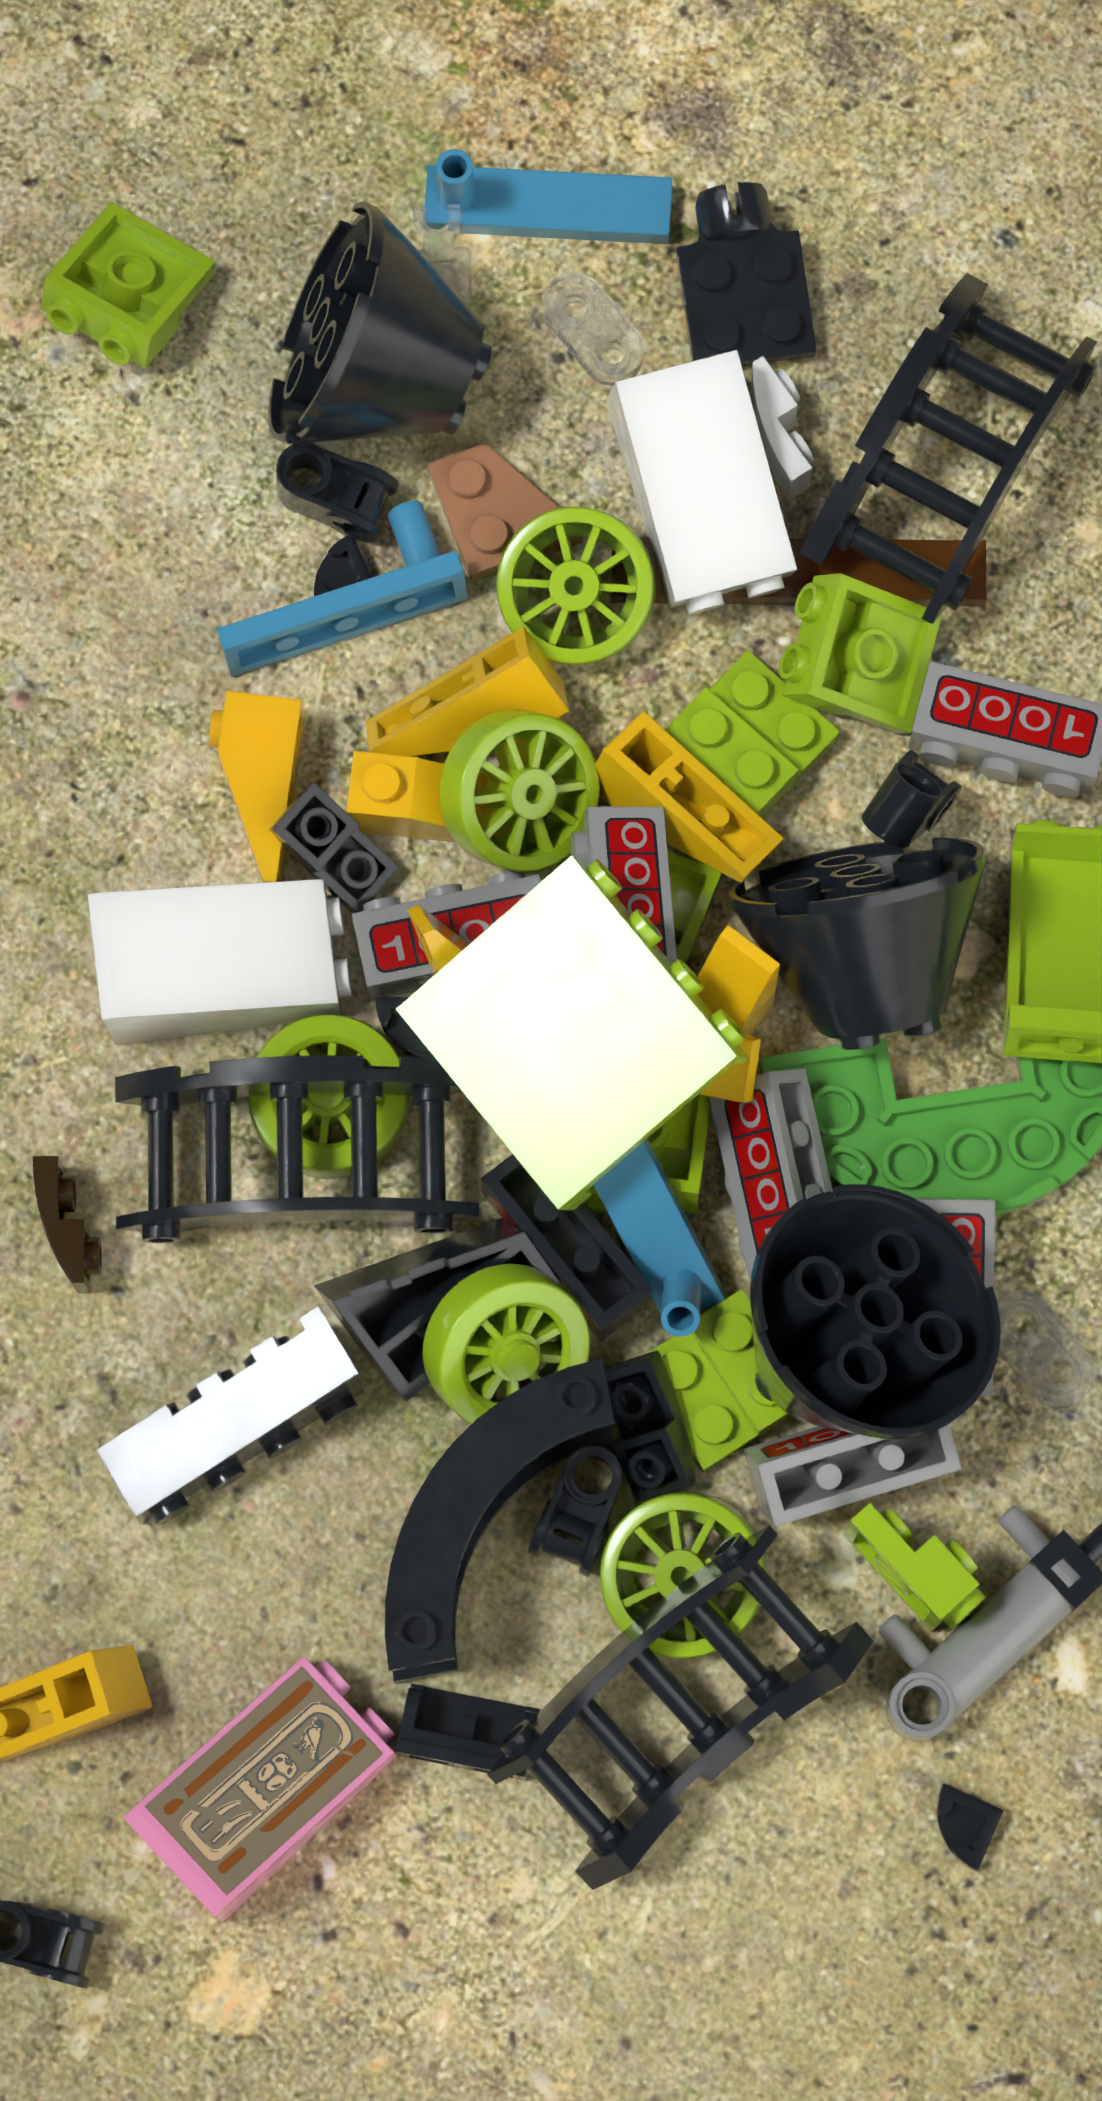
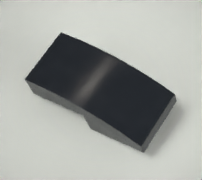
M314 782L308 784L269 829L316 880L323 879L326 890L334 897H339L340 903L351 913L361 912L363 905L371 901L399 868L395 862L357 828L360 824Z
M659 1350L605 1366L604 1370L614 1421L620 1432L619 1437L611 1446L637 1502L692 1486L696 1482V1474L689 1437L675 1390Z

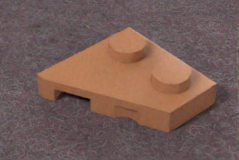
M486 443L427 464L428 474L471 582L496 574L504 550L519 529L536 516L559 508ZM569 536L571 546L583 542V536ZM559 540L549 544L542 551L548 555L561 550Z

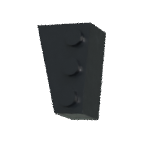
M500 1218L316 1284L314 1287L386 1385L406 1402L430 1384L423 1363V1343L426 1329L438 1304L459 1282L477 1271L502 1264L530 1266L544 1272L558 1284L560 1281L525 1232L505 1218Z

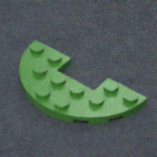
M886 1038L880 1039V1043L864 1049L845 1050L842 1049L841 1045L759 1058L761 1074L771 1071L806 1068L830 1181L836 1186L848 1184L881 1186L899 1191L911 1197H990L995 1200V1216H999L1026 1207L1057 1190L1082 1170L1102 1147V1063L1016 1057L1020 1079L1018 1082L897 1100Z

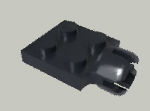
M737 182L738 192L734 193L737 215L730 216L726 184L717 185L700 192L695 205L699 232L698 241L676 248L691 362L734 350L738 352L741 366L752 365L755 360L762 356L768 363L814 357L816 345L799 230L785 232L779 231L774 227L771 221L768 194L762 184Z

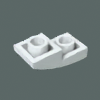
M762 356L752 364L751 403L769 468L783 493L790 501L809 489L812 473L811 464L814 463V458L808 445L796 431L790 434L787 433L788 430L795 427L798 408L796 402L800 400L794 383L784 370L778 369L774 372Z

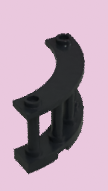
M968 273L962 277L941 304L938 312L945 315L943 320L934 331L925 327L903 361L855 444V447L865 452L860 463L852 462L842 483L836 480L800 551V554L822 565L837 548L846 552L850 547L934 592L921 618L932 625L947 607L957 611L974 579L965 572L1007 494L1064 403L1071 395L1079 399L1082 397L1097 369V365L1088 361L1097 341L1086 336L1072 356L1068 358L986 314L988 308L979 304L988 284ZM975 336L1054 378L1055 381L1046 393L963 349V341L961 339L965 338L971 341ZM950 370L1033 414L1015 446L929 401L931 394L926 392L925 389L938 371L946 375ZM904 423L912 428L918 423L1001 467L981 506L894 461L896 454L890 452L889 449ZM883 483L967 528L946 570L861 525L863 518L855 515L870 484L879 488Z
M363 1055L259 1057L209 1061L210 1073L181 1077V1067L179 1066L162 1067L115 1077V1103L140 1105L141 1114L147 1116L148 1211L116 1216V1229L142 1232L143 1242L181 1241V1232L203 1228L266 1222L316 1220L414 1223V1231L417 1233L437 1234L453 1231L454 1221L479 1216V1203L446 1200L444 1105L451 1103L450 1095L460 1093L462 1090L436 1059L400 1057L399 1067L363 1065ZM309 1093H344V1100L350 1102L352 1197H304L302 1102L309 1100ZM383 1094L412 1096V1104L418 1106L420 1199L378 1197L376 1101L382 1100ZM270 1095V1101L276 1103L277 1198L232 1201L231 1107L237 1105V1097ZM198 1103L199 1106L205 1107L206 1203L174 1207L173 1116L180 1114V1106Z
M602 1358L564 1368L539 1378L508 1395L478 1417L450 1445L431 1469L411 1504L400 1530L390 1564L385 1597V1643L388 1670L393 1672L394 1684L459 1672L456 1653V1617L459 1596L467 1566L489 1525L507 1504V1501L534 1477H538L543 1472L568 1459L573 1452L581 1447L590 1445L604 1447L614 1442L611 1426L615 1425Z
M770 1525L746 1539L740 1532L726 1539L713 1552L710 1557V1563L702 1567L678 1585L670 1594L663 1597L642 1614L573 1677L531 1722L524 1720L516 1725L498 1745V1748L504 1754L487 1776L495 1784H498L528 1769L589 1836L586 1844L591 1850L575 1872L592 1890L633 1871L658 1837L682 1812L674 1803V1800L700 1774L706 1781L712 1782L732 1762L748 1750L754 1743V1739L748 1733L750 1730L775 1711L785 1721L812 1701L844 1684L874 1642L857 1622L833 1635L827 1629L819 1631L762 1568L758 1561L778 1535ZM739 1581L800 1649L798 1657L779 1671L774 1665L766 1667L707 1600ZM684 1617L691 1622L747 1684L744 1688V1692L747 1695L721 1717L717 1712L709 1714L648 1647ZM627 1664L630 1665L690 1732L687 1739L691 1744L666 1767L662 1764L654 1766L593 1699ZM574 1717L635 1783L632 1791L637 1797L618 1818L613 1816L608 1819L546 1750Z

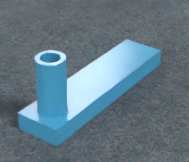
M450 149L438 157L436 165H427L424 232L669 244L672 177L473 167L472 159L466 152L459 149Z
M419 501L404 502L395 506L388 513V519L406 567L217 628L231 677L468 600L464 571L455 550L441 555L423 504Z
M646 1139L594 1184V1187L636 1268L653 1289L652 1298L661 1314L662 1326L668 1333L674 1336H687L698 1328L701 1311L725 1300V1289L648 1139Z

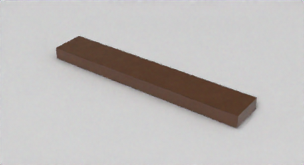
M640 537L651 556L655 570L656 594L654 603L668 604L649 537ZM789 538L797 570L791 576L782 578L785 586L784 589L755 598H748L746 588L725 593L722 596L724 604L795 605L801 589L806 584L812 583L814 576L837 573L852 577L922 606H928L934 592L850 547L846 552L837 548L820 565L800 554L806 539ZM889 539L945 570L962 541ZM982 540L965 572L974 579L960 606L985 607L987 600L986 540ZM612 550V556H614L616 553ZM622 562L612 568L611 584L628 585L627 574ZM611 592V603H625L627 593Z

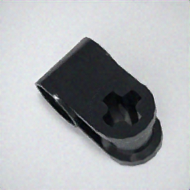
M313 443L292 444L284 449L276 465L278 496L286 508L294 513H299L328 525L345 536L353 533L355 540L367 543L376 540L379 533L378 528L375 526L387 497L394 496L400 485L392 475L376 466L365 462L353 461ZM303 468L311 469L321 477L316 485L305 489L294 486L288 478L291 473Z
M912 749L898 763H895L861 816L863 823L872 833L883 841L901 848L909 847L924 832H930L949 810L962 789V785L958 782L952 781L948 784L918 762L919 754Z
M590 1445L581 1447L570 1455L565 1463L551 1499H548L528 1549L529 1554L538 1556L541 1552L547 1553L579 1566V1574L589 1577L610 1524L608 1520L621 1491L623 1480L621 1467L612 1452L604 1447ZM589 1460L603 1462L612 1472L611 1483L607 1489L594 1495L584 1493L578 1489L574 1482L575 1472L578 1467ZM556 1531H559L561 1533L583 1541V1543H575L573 1541L555 1535L554 1533Z
M0 1900V1913L10 1912L14 1914L21 1925V1936L18 1942L12 1948L0 1951V1962L30 1970L29 1973L87 1989L89 1978L84 1975L94 1937L103 1933L105 1924L47 1908V1911L19 1903ZM70 1933H73L66 1962L62 1964L68 1936Z

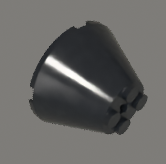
M359 202L353 206L352 211L360 215L352 224L339 220L318 254L301 290L281 348L291 351L292 355L285 381L276 378L272 380L268 406V426L271 436L286 444L432 434L440 431L453 435L460 426L465 413L466 401L463 400L470 381L471 379L479 381L483 377L491 359L492 346L482 342L485 326L481 317L377 206L367 202Z
M933 838V850L904 851V848L882 841L815 853L759 870L761 883L747 890L744 881L742 883L736 882L728 891L730 904L759 948L780 964L778 975L819 1033L828 1038H840L842 1049L857 1050L869 1048L880 1043V1034L903 1030V1034L906 1036L926 1035L941 1029L940 1015L943 1014L946 1008L986 863L982 845L966 839Z
M848 1184L836 1186L832 1191L798 1201L769 1229L759 1247L752 1269L750 1302L757 1367L755 1383L758 1391L764 1398L774 1401L783 1411L800 1421L868 1437L906 1439L929 1434L947 1426L966 1412L983 1393L992 1377L1000 1349L1001 1326L997 1298L993 1286L986 1288L978 1269L969 1256L975 1250L955 1226L941 1214L921 1201L896 1190L866 1184Z

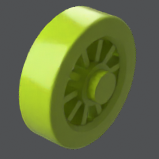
M562 507L536 516L521 527L512 537L503 552L498 567L496 581L497 599L501 614L510 631L513 633L524 626L548 660L561 664H587L614 656L630 645L641 633L653 609L656 594V576L651 556L643 541L622 520L604 511L588 507ZM580 535L589 537L580 561L575 560L569 536ZM556 540H559L564 562L560 565L542 551ZM599 541H602L614 550L616 554L597 567H594L591 561ZM535 559L552 572L549 580L529 579L530 570ZM622 562L627 574L628 585L603 583L601 575ZM528 587L549 588L551 597L533 608ZM603 591L627 593L626 601L619 614L600 599ZM557 604L562 609L555 627L552 629L539 618V615ZM592 606L612 621L611 624L594 633L588 611ZM572 611L578 612L584 636L564 634Z
M520 709L497 711L480 718L469 726L454 743L441 774L440 806L445 824L451 836L467 854L476 860L510 871L534 872L561 862L571 854L572 832L582 831L587 807H598L600 784L594 756L583 737L573 727L558 718ZM514 738H520L518 748L516 746ZM493 749L500 765L498 767L485 760ZM480 772L488 778L486 788L475 790L477 776ZM554 773L556 775V779H553L551 777ZM490 803L491 805L477 817L475 805ZM499 829L498 836H493V834Z
M336 1014L314 1015L294 1021L273 1035L256 1057L294 1056L295 1054L298 1056H310L306 1050L307 1047L329 1043L328 1055H338L339 1044L357 1051V1055H363V1065L369 1063L371 1066L399 1067L400 1058L391 1043L375 1028L355 1018ZM309 1093V1100L302 1102V1111L306 1110L302 1115L303 1136L315 1122L321 1126L319 1143L303 1138V1175L321 1179L352 1176L351 1123L348 1120L351 1116L350 1102L344 1100V1093ZM383 1094V1099L378 1101L377 1163L390 1152L401 1136L408 1116V1095ZM270 1095L248 1096L249 1111L256 1132L266 1149L277 1159L276 1103L270 1101ZM340 1125L348 1139L337 1143H330L331 1126Z
M496 1265L477 1271L459 1282L438 1304L426 1329L423 1343V1363L428 1380L436 1393L460 1418L472 1424L478 1417L502 1399L519 1390L518 1381L528 1378L530 1380L528 1384L539 1378L564 1368L588 1362L590 1332L581 1307L550 1276L526 1265ZM556 1336L555 1342L548 1341ZM539 1361L547 1362L542 1370L536 1374L535 1371L539 1366ZM495 1391H496V1397H497V1398H492V1396L494 1395V1393H495Z
M673 1492L660 1495L630 1511L611 1533L604 1548L600 1567L603 1599L609 1614L619 1629L623 1632L648 1610L642 1602L643 1599L657 1592L666 1597L678 1585L711 1562L710 1557L707 1558L702 1553V1550L713 1529L725 1540L738 1532L746 1539L756 1533L748 1520L738 1510L723 1500L698 1492ZM682 1521L704 1524L692 1547H686ZM667 1524H670L674 1548L671 1552L653 1534L657 1529ZM643 1543L660 1559L658 1564L636 1560ZM764 1553L761 1559L758 1561V1563L767 1572V1563ZM634 1571L654 1575L655 1584L637 1592ZM737 1581L727 1587V1589H733L735 1592L726 1608L714 1596L707 1600V1602L733 1631L740 1636L754 1620L761 1605ZM684 1617L685 1626L673 1625L648 1646L653 1653L671 1658H694L716 1651L686 1617Z

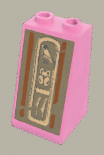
M305 1656L302 1657L123 1817L215 1918L223 1922L397 1757L394 1751L387 1745L396 1735L370 1707L361 1715L351 1707L342 1697L351 1687L325 1659L315 1668Z

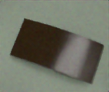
M33 1156V1177L37 1205L50 1247L78 1294L90 1293V1276L101 1275L102 1271L101 1238L90 1237V1229L84 1219H65V1213L76 1211L75 1174H65V1167L59 1156Z

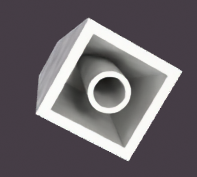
M737 350L615 382L606 399V404L644 527L653 549L670 609L686 604L688 614H695L723 606L722 594L746 588L748 598H755L784 589L785 586L782 578L791 576L797 570Z
M323 879L88 894L101 1017L115 1045L287 1024L314 1015H342L340 997L352 996L347 958L335 959L333 936L344 935L340 898H328Z

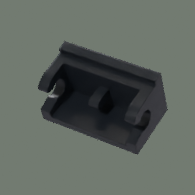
M411 1683L406 1697L395 1752L397 1756L488 1774L504 1754L498 1748L501 1740L522 1721L528 1720L531 1722L539 1714L540 1709ZM528 1769L509 1778L526 1781Z

